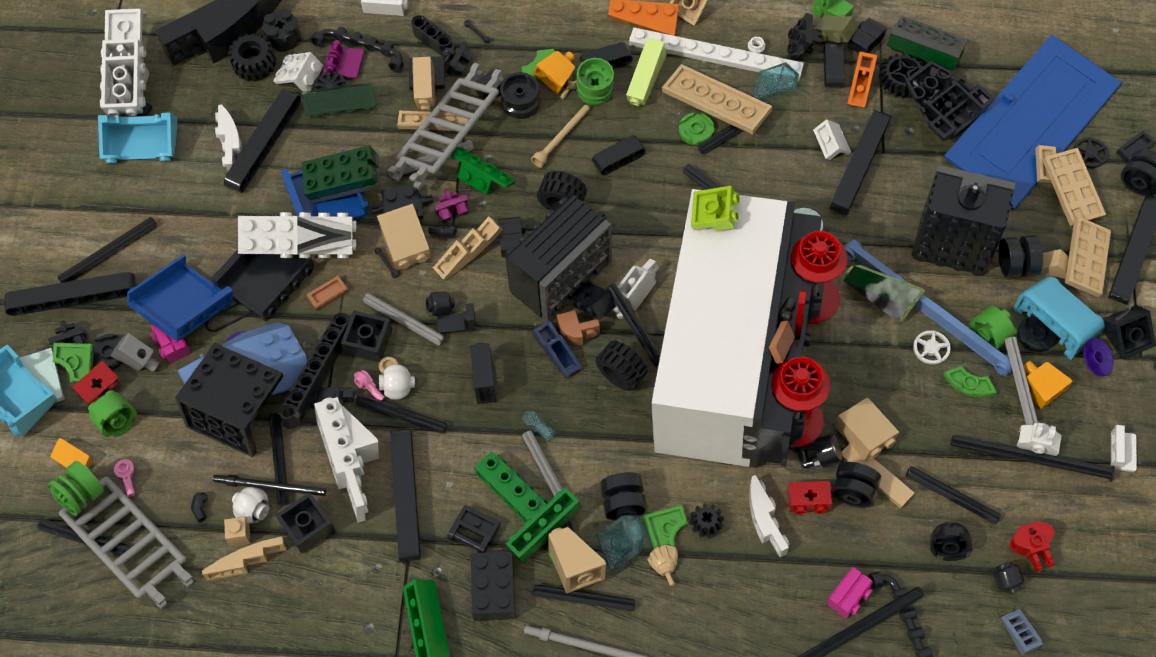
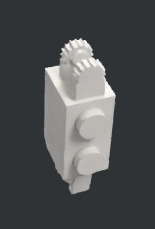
M649 259L643 267L633 266L618 285V288L634 311L637 310L657 283L655 276L659 266L652 259ZM616 306L613 311L616 312L617 318H624Z

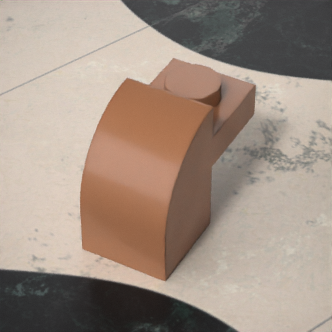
M575 310L557 315L560 335L568 344L582 346L583 338H593L600 334L598 319L579 323Z

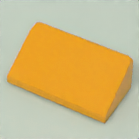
M61 438L58 439L50 456L51 459L66 468L74 461H78L88 468L94 462L89 455Z

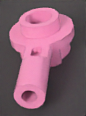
M362 370L354 374V382L359 388L368 389L379 401L385 399V396L376 388L373 379L366 371Z
M123 459L115 464L114 473L123 480L127 496L133 497L135 491L131 478L134 473V465L130 460Z

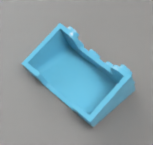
M5 345L0 349V420L4 424H8L9 429L16 437L20 435L23 438L53 406L57 398L43 381L39 382L24 367L19 356L8 345Z

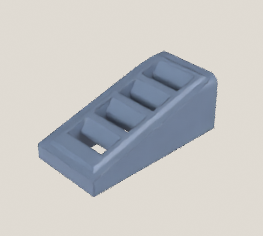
M1020 609L1001 617L1003 624L1022 656L1043 646L1039 635ZM1016 617L1019 618V621L1011 624L1009 621ZM1022 624L1024 628L1016 631L1015 627ZM1027 632L1028 635L1022 638L1019 636V634ZM1031 639V643L1027 645L1024 643V641Z

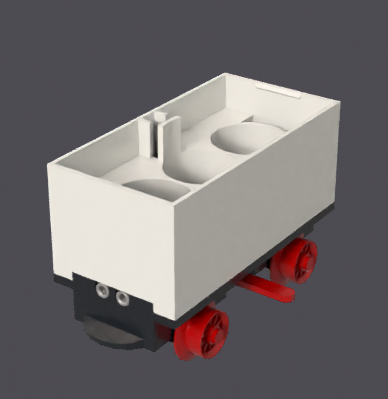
M692 189L652 398L655 453L757 468L758 461L777 463L781 467H786L789 447L805 446L812 443L821 434L824 426L823 414L819 406L827 399L830 391V379L820 364L813 359L802 357L803 346H810L811 333L806 332L807 323L818 324L826 321L839 308L840 293L831 280L836 279L844 272L847 264V252L835 236L831 233L820 231L822 216L794 213L795 202L739 195L740 204L736 205L739 221L735 222L734 229L715 231L711 227L694 230L691 227L693 194L695 191L701 190ZM790 297L796 301L791 311L793 318L789 322L795 338L783 363H776L769 346L782 322L778 318L780 308L785 300Z

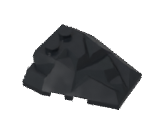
M930 61L906 79L905 84L929 128L943 141L952 140L974 123L981 113L994 102L995 98L979 85L973 86L965 82L966 78L961 76L959 79L951 75L950 70Z

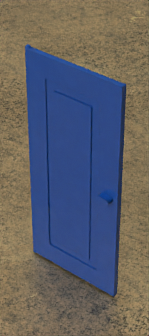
M1051 35L943 158L960 170L1016 183L1010 205L1012 209H1016L1038 183L1035 148L1038 145L1056 147V154L1064 152L1118 89L1122 81L1117 80L1064 42Z

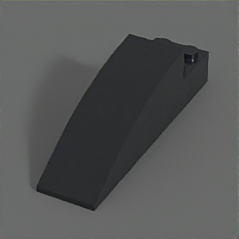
M215 0L155 31L165 54L173 66L205 50L214 64L228 55L230 45H233L232 42L234 40L237 41L239 36L243 37L245 36L244 34L251 35L256 33L263 26L264 17L267 14L273 13L282 0Z

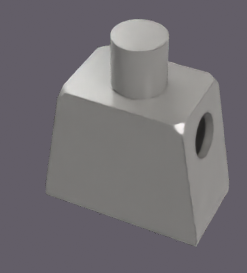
M129 333L119 341L110 355L137 371L146 367L154 372L159 364L157 360L150 357L153 349Z

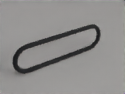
M236 303V304H234V305H232V306H230V307H228V308H226V309L220 311L219 313H217V314H216L215 316H213L212 318H214V317H216V316H218V315H220V314H222V313H224V312H226V311H228V310H230V309H232V308H234V307L240 305V303ZM250 311L217 329H210L208 327V320L205 322V328L210 332H217L253 312Z

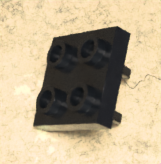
M806 13L789 30L788 60L796 61L803 52L812 53L813 48L811 47L814 43L820 44L823 41L821 39L823 34L813 29L812 14Z

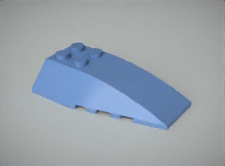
M279 322L244 332L221 345L282 372L283 378L271 395L291 390L307 363L306 355L289 325ZM205 355L178 370L184 384Z

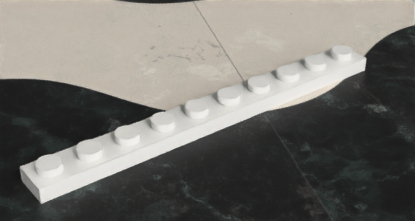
M634 27L629 40L630 46L644 48L647 37L665 42L666 53L797 81L800 80L804 64L798 61Z

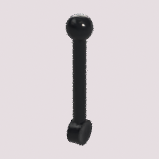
M466 20L464 22L465 27H470L475 33H477L482 39H484L483 41L485 43L490 42V38L485 37L480 31H478L473 25H471L470 20Z
M375 248L374 252L381 257L389 268L391 276L397 278L399 276L398 271L394 270L381 253V248Z

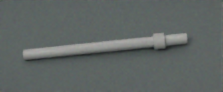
M526 625L524 629L525 634L540 637V640L547 642L552 640L614 657H648L551 632V629L544 627L539 629Z

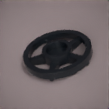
M1082 138L1073 147V149L1078 148L1082 152L1083 161L1087 168L1102 166L1108 157L1107 147L1095 138ZM1083 142H1088V146L1086 147H1080L1078 145ZM1092 142L1099 145L1100 147L1096 148L1095 146H1092ZM1098 152H1104L1103 160L1099 158ZM1094 159L1098 162L1096 164L1085 163L1086 160Z

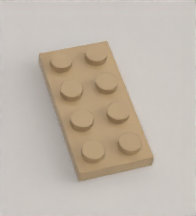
M1078 148L1046 156L1042 159L1070 227L1074 226V219L1077 217L1091 221L1106 215Z
M1081 217L1074 219L1065 284L1096 297L1102 295L1111 230Z

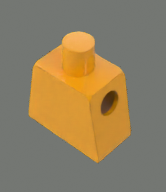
M555 51L540 61L532 73L558 95L575 69V65L572 64L575 56L571 52H567L563 56L559 51Z
M1030 360L1024 365L1025 372L1028 374L1027 381L1031 397L1040 410L1068 390L1073 382L1049 362H1045L1040 367H1037Z

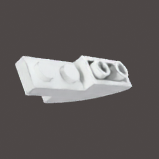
M218 105V112L215 113L218 127H215L216 137L221 141L223 152H225V156L222 157L223 167H226L227 171H229L243 148L232 117L223 105Z
M754 475L750 483L749 504L755 529L762 544L770 540L779 557H782L788 552L789 541L785 535H781L778 530L779 524L773 517L776 508L773 498L768 497L763 481L758 480L756 475Z

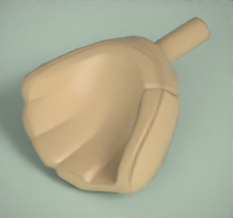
M662 545L650 553L648 562L661 576H666L670 586H674L675 583L671 573L674 572L678 563V551L676 547Z

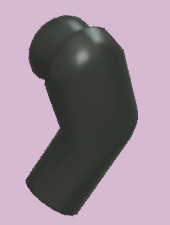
M788 297L785 300L778 314L779 320L789 322L792 320L793 314L791 311L796 304L794 299Z

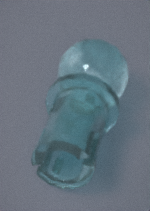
M528 410L523 414V422L526 425H531L532 431L539 433L547 442L554 437L556 432L544 423L543 418L538 420L536 412Z

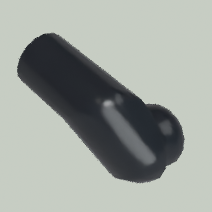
M430 225L428 232L429 234L451 239L456 236L457 228L453 225L448 226V228Z
M197 492L193 496L191 511L198 523L207 519L202 509V504L206 503L208 499L207 494L204 492Z

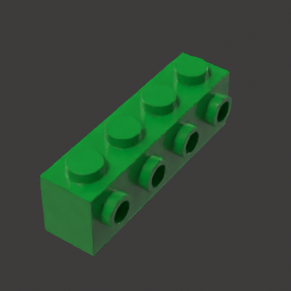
M491 451L474 466L476 475L525 523L532 519L544 505H547L546 499L542 495L534 493L531 484L527 481L523 482L519 478V473L514 468L510 469L501 455L498 454L496 456Z
M565 487L562 491L556 493L553 499L547 505H544L532 519H529L517 533H514L505 544L524 564L548 541V534L557 528H562L583 508L580 501Z
M415 579L403 586L416 657H450L435 580Z

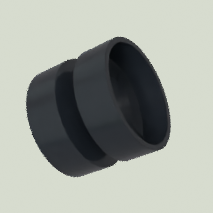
M1036 235L1022 236L1019 240L1016 237L1002 238L1000 240L998 258L1001 272L1005 278L1019 277L1022 273L1025 276L1039 275L1043 268V251L1040 240Z
M634 472L617 473L601 480L602 498L605 499L603 502L604 512L608 520H630L640 517L647 512L648 508L645 495L642 494L644 487L640 474Z

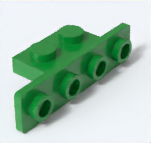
M457 146L450 155L462 162L457 178L485 195L491 192L494 182L504 188H508L516 182V179L512 178L508 173L500 171L494 165L481 160L479 156L469 153L463 147Z

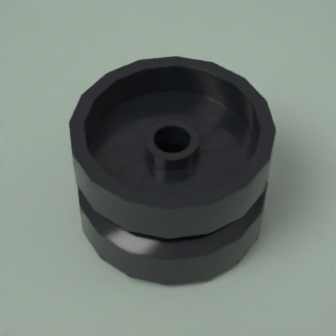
M523 72L512 73L505 77L501 82L500 94L502 108L507 115L523 119L536 113L540 105L538 81L532 75Z
M1140 149L1134 152L1120 174L1121 180L1130 191L1142 196H1146L1147 193L1151 195L1156 194L1155 151Z
M842 462L838 465L837 479L833 482L831 494L838 501L859 508L872 507L876 500V490L879 489L882 476L878 471L867 465L857 462Z

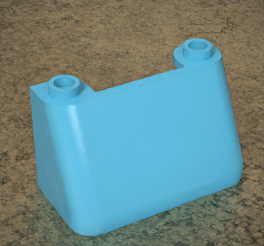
M161 113V116L156 114L155 116H115L109 118L108 115H98L100 159L106 160L108 164H115L117 160L137 159L171 161V158L175 156L177 116L172 113Z
M1047 276L1019 295L1013 307L1019 315L1023 312H1028L1027 315L1029 317L1034 314L1061 338L1059 344H1065L1067 350L1064 354L1070 360L1084 349L1086 342L1098 337L1105 328L1103 318L1096 315L1061 285L1055 277Z

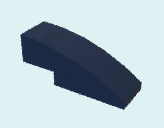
M550 320L531 332L565 378L582 367Z

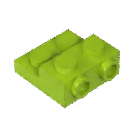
M732 186L695 191L693 194L691 227L694 230L713 227L715 231L734 229L735 222L739 221V214L736 210V205L740 204L739 194L735 192Z

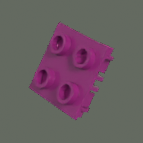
M335 40L330 45L323 73L327 71L337 72L343 77L357 79L364 49L342 47L341 42Z

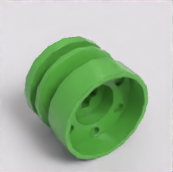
M590 58L582 62L577 69V94L588 105L597 106L604 104L613 95L614 71L607 61L601 58Z
M74 461L64 470L67 479L57 475L55 477L56 481L51 480L47 484L54 499L75 516L81 512L80 508L85 509L87 507L84 497L94 501L104 492L98 479L78 461Z

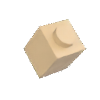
M245 517L224 519L225 540L230 547L251 544L250 525Z

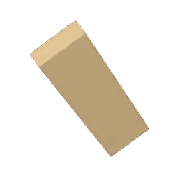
M399 111L398 129H418L431 112ZM440 112L437 118L464 126L469 120L448 112ZM432 123L427 128V130L453 131Z
M851 444L842 451V459L845 462L861 463L878 471L882 476L878 490L900 509L914 496L915 493L874 458L869 457L864 461Z

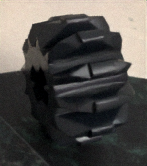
M704 503L703 509L696 506V512H691L690 517L692 519L689 521V524L694 526L692 528L693 533L699 531V537L706 534L708 539L711 537V533L717 536L718 530L723 529L722 522H724V517L720 516L721 510L717 509L714 511V504L707 508V504Z

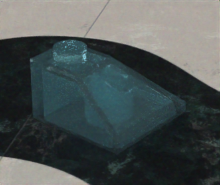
M787 62L759 71L752 97L762 99L795 89L799 74Z
M623 515L596 534L610 571H614L641 552L646 531L640 516Z

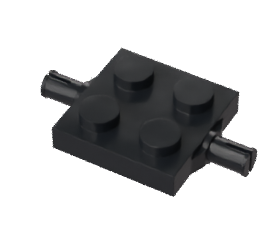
M414 184L380 190L382 202L380 206L371 207L372 215L382 212L384 214L413 204L418 219H423V204L433 202L432 195L421 197L418 189L414 188Z

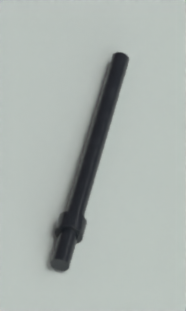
M215 474L213 476V482L227 484V486L231 487L239 485L302 494L310 492L312 495L326 496L327 494L326 488L239 478L238 475L232 474L228 476Z

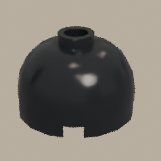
M941 523L931 533L930 551L935 557L937 555L943 556L945 561L962 560L967 557L966 554L969 551L970 553L972 552L971 534L960 523Z

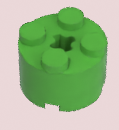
M992 305L974 317L970 323V329L996 349L1005 344L1006 338L1014 337L1017 334L1016 328L1010 321L1011 316L1009 312L1005 309L1000 310Z
M114 390L108 391L88 407L91 422L107 438H110L109 436L111 435L118 437L127 432L133 425V418L137 417V412L123 395L116 393Z

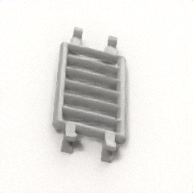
M473 63L465 79L459 78L396 155L395 158L398 162L387 170L393 174V180L399 182L403 171L410 165L419 169L409 179L415 182L414 188L420 189L429 173H437L499 94L497 87L505 79L500 77L502 74L501 70L495 69L490 81L483 85L475 81L481 78L484 72L479 70L480 64ZM463 85L489 93L485 100L458 93L457 91ZM451 98L479 106L475 113L449 106L447 103ZM441 111H445L469 120L464 126L437 118ZM432 123L459 133L454 139L427 131V128ZM422 136L449 146L444 152H440L416 144V142ZM412 149L438 159L432 166L406 157V155Z
M105 476L98 481L102 487L107 486L112 494L78 520H75L69 514L70 512L64 508L59 511V515L135 597L141 598L147 594L162 610L168 604L165 601V597L154 588L171 573H174L187 588L194 584L192 576L181 567L186 562V557L108 476ZM117 499L125 505L89 534L82 527ZM131 512L137 518L135 522L104 546L100 547L95 541L97 537ZM144 525L150 531L148 535L113 561L107 554L141 526ZM154 539H157L163 545L128 574L120 568L121 565ZM170 552L176 558V560L141 588L133 582L136 577L166 553Z

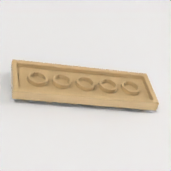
M682 64L662 87L663 93L752 135L772 111L771 105Z

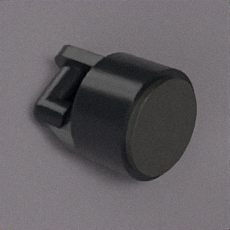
M833 434L817 437L814 443L794 449V452L798 453L801 467L804 469H819L840 463L842 460L839 441ZM815 449L817 457L809 459L807 451Z

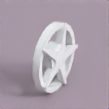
M935 330L925 331L916 337L913 350L920 361L936 365L944 362L949 356L950 343L943 334ZM932 335L928 341L920 339L923 336ZM935 336L941 338L945 343H938L935 340ZM917 342L924 346V352L921 355L917 350ZM947 347L946 355L941 358L939 354L940 348ZM925 355H930V356H934V355H935V357H936L938 360H928V359H925L924 356H925Z

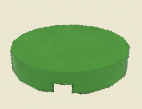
M690 113L685 115L680 121L679 135L687 144L699 145L714 134V123L706 114Z

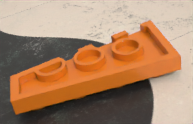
M610 0L608 16L627 24L638 25L639 28H647L654 32L675 36L679 4Z

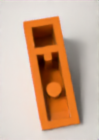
M865 52L859 53L848 105L865 108L877 55Z

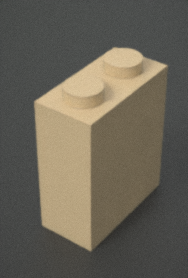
M414 57V100L418 110L428 112L436 107L434 66L431 57Z
M868 397L838 415L834 427L864 461L869 457L875 458L885 447L887 449L892 447L896 443L895 439L899 433Z

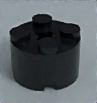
M276 11L264 17L263 31L273 48H276L277 51H289L296 47V43L300 42L301 32L297 19L291 11Z

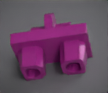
M445 189V195L439 197L440 202L443 203L435 205L434 209L443 222L452 218L450 209L456 208L459 216L467 214V196L457 197L456 191L449 193L448 189Z

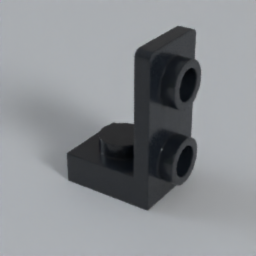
M473 303L466 304V311H463V313L437 316L438 333L475 331L476 319Z

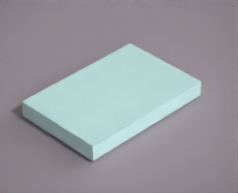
M52 348L20 357L24 367L39 382L43 381L57 398L56 402L65 400L57 364L52 362Z

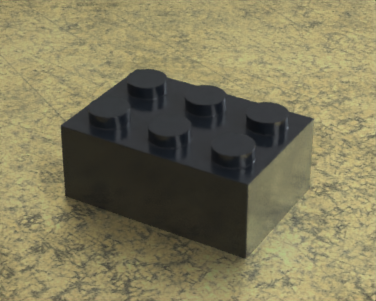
M512 551L471 554V594L474 621L515 619L514 559Z

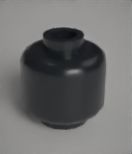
M447 291L431 292L429 297H426V310L432 316L449 315L451 309L455 307L454 298L450 297Z
M1011 561L996 566V570L993 572L998 589L1008 591L1009 594L1020 591L1019 586L1025 582L1019 565L1012 564Z

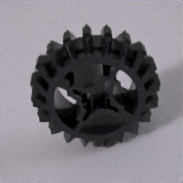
M896 53L894 57L890 56L888 60L885 59L879 70L880 85H883V90L888 89V94L894 93L895 97L901 95L903 98L907 95L910 98L912 95L905 84V80L923 67V61L918 62V57L912 58L911 55L905 56L904 53L901 56Z

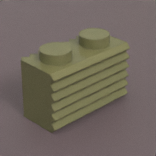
M824 15L814 29L823 34L821 37L822 42L834 41L839 43L849 42L850 37L857 30V26L852 16Z

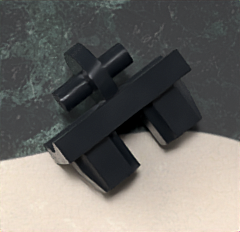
M463 41L457 53L454 46L443 50L444 61L448 63L451 60L446 71L447 74L451 75L454 72L462 75L466 65L459 62V60L462 59L469 63L474 54L466 48L468 43Z
M63 320L60 321L61 327L55 329V333L59 335L48 338L49 344L54 346V343H66L71 340L75 344H86L85 336L87 333L82 327L74 329V323L67 325Z

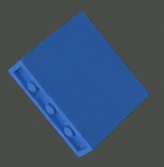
M288 169L281 170L297 216H299V213H311V216H318V213H330V217H337V213H349V217H353V221L368 216L367 209H369V204L366 198H362L363 192L313 204L303 192V171L289 174Z
M182 255L178 259H174L166 267L161 268L151 277L146 278L136 287H132L127 292V303L129 307L178 342L232 304L233 289L227 286L221 290L186 264V255Z

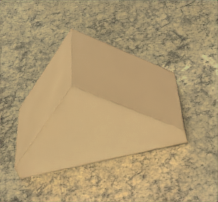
M1061 249L1043 253V268L1040 274L1066 279L1069 256Z

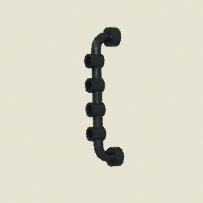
M342 26L338 27L337 30L328 28L320 32H314L310 38L313 45L322 47L326 41L325 36H333L336 40L348 41L353 46H364L368 51L376 50L384 56H394L395 58H392L388 64L393 72L399 73L404 67L402 54L394 49L392 43L385 42L384 45H380L378 40L372 36L365 40L362 34L357 31L349 35Z
M878 571L868 575V578L873 582L871 587L874 590L882 588L883 583L889 584L894 600L908 592L905 587L900 589L898 582L892 576L881 575ZM907 606L900 611V617L906 624L908 637L913 642L916 650V657H933L930 647H923L921 642L922 639H925L924 630L922 627L916 628L913 620L917 619L916 610L914 607L908 608Z

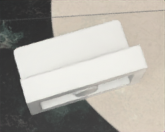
M826 119L813 129L826 159L831 160L840 152L847 155L851 153L839 124Z
M1116 425L1111 431V466H1115V470L1135 472L1137 469L1136 434L1125 433V426Z

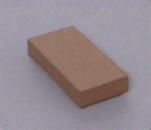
M336 276L306 296L316 311L348 293L349 290L341 278Z
M782 321L769 346L776 363H783L795 338L789 321Z

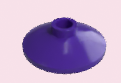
M1093 338L1086 342L1084 346V359L1087 367L1096 376L1103 377L1108 375L1113 367V357L1109 347L1098 338Z

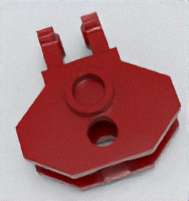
M1037 521L1019 527L1009 543L1012 552L1025 556L1027 560L1030 559L1036 571L1042 570V564L1038 557L1041 555L1048 567H1054V561L1049 551L1051 548L1049 543L1055 534L1052 525Z

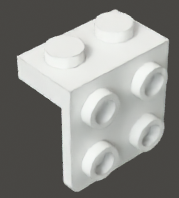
M311 52L288 55L284 58L281 68L277 71L274 82L276 84L294 82L304 93H310L314 81L324 65Z

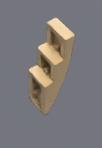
M488 216L477 230L472 228L461 242L456 240L435 264L433 269L443 280L448 279L480 254L503 229L493 218Z
M283 536L241 548L202 570V575L209 581L247 574L248 565L268 562L267 554L287 551L286 542Z

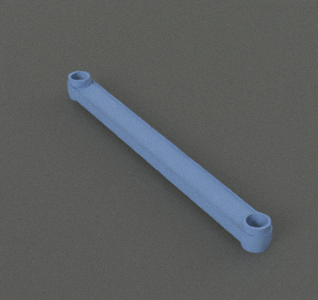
M851 240L844 246L848 260H854L859 265L906 282L866 252L858 241ZM922 294L914 305L917 309L987 360L1000 375L1007 376L1012 372L1008 354L1004 355Z

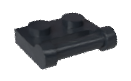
M464 505L449 530L447 538L455 539L477 550V553H486L490 542L500 527V522ZM462 527L483 538V541L479 543L458 531Z

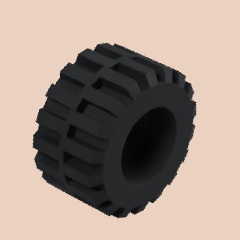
M256 33L251 35L244 34L245 36L243 37L239 36L237 41L234 40L232 42L233 45H230V51H228L235 74L239 75L241 79L245 78L246 81H250V79L257 81L259 78L260 80L264 79V76L268 77L270 75L269 72L274 70L273 66H276V58L270 41L266 37L263 38V35H256ZM258 55L257 57H255V58H253V59H247V58H249V57H251V56Z
M551 171L544 175L536 197L546 209H553L555 211L559 207V202L564 197L569 198L571 195H575L584 202L587 188L574 175L562 171Z
M617 340L610 341L595 358L596 365L601 373L612 384L626 391H632L648 373L647 366L642 358L632 348Z

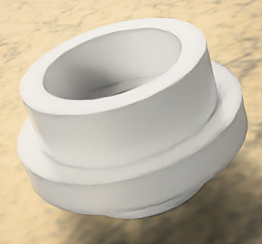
M753 37L748 42V49L750 52L762 53L765 50V42L760 37Z

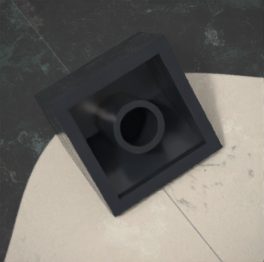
M1135 305L1103 318L1106 336L1121 359L1156 346L1150 310Z

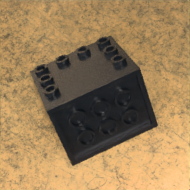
M214 343L175 397L185 426L253 458L257 453L250 425L282 380L283 373Z

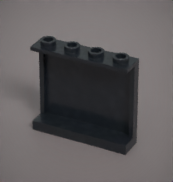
M237 250L211 279L214 285L221 290L227 286L233 289V300L266 322L275 315L280 305L288 300L290 294L300 287L301 282L312 274L315 267L310 257L306 260L305 258H299V254H292V258H280V254H238Z

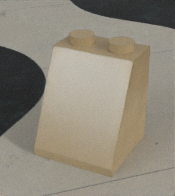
M413 204L377 216L382 236L396 270L407 269L411 265L423 263L431 259L430 249Z
M557 528L548 534L549 552L566 594L605 580V560L570 528Z

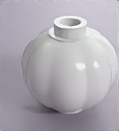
M390 365L384 369V375H379V390H384V395L391 400L403 399L409 394L411 388H415V376H411L408 369L402 365Z
M257 487L244 488L241 492L235 493L232 498L235 518L245 517L248 524H254L265 519L269 513L270 508L267 494Z

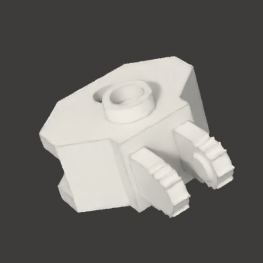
M1039 422L1038 424L1034 423V425H1021L1017 447L1039 454L1058 455L1062 435L1056 432L1055 426L1049 427L1047 424Z

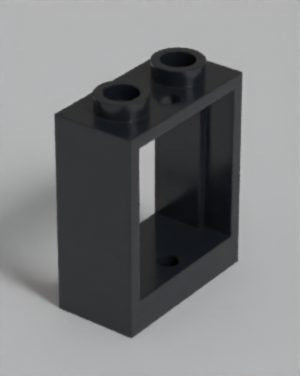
M480 342L470 345L477 404L497 402L490 344Z

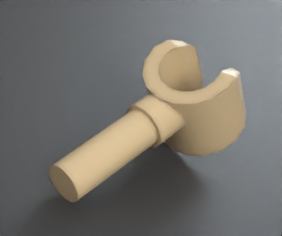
M572 75L567 80V87L560 96L561 99H564L570 90L577 88V79L572 82Z

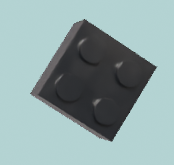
M353 310L341 342L344 354L380 362L393 330L390 319Z
M310 492L275 515L301 554L335 531L332 522Z

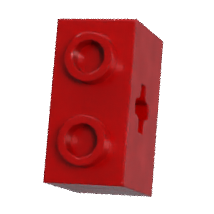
M101 361L72 386V390L89 406L101 398V394L104 391H110L118 385L116 381L119 377ZM100 380L101 388L99 389L98 387H96L93 389L92 381L98 382Z
M830 481L790 482L788 484L789 513L795 512V514L802 515L807 512L823 514L830 511L832 506Z

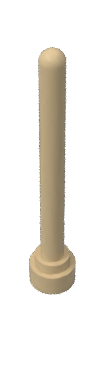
M584 105L543 151L536 152L531 157V161L535 166L542 168L545 165L547 156L590 110L588 105Z

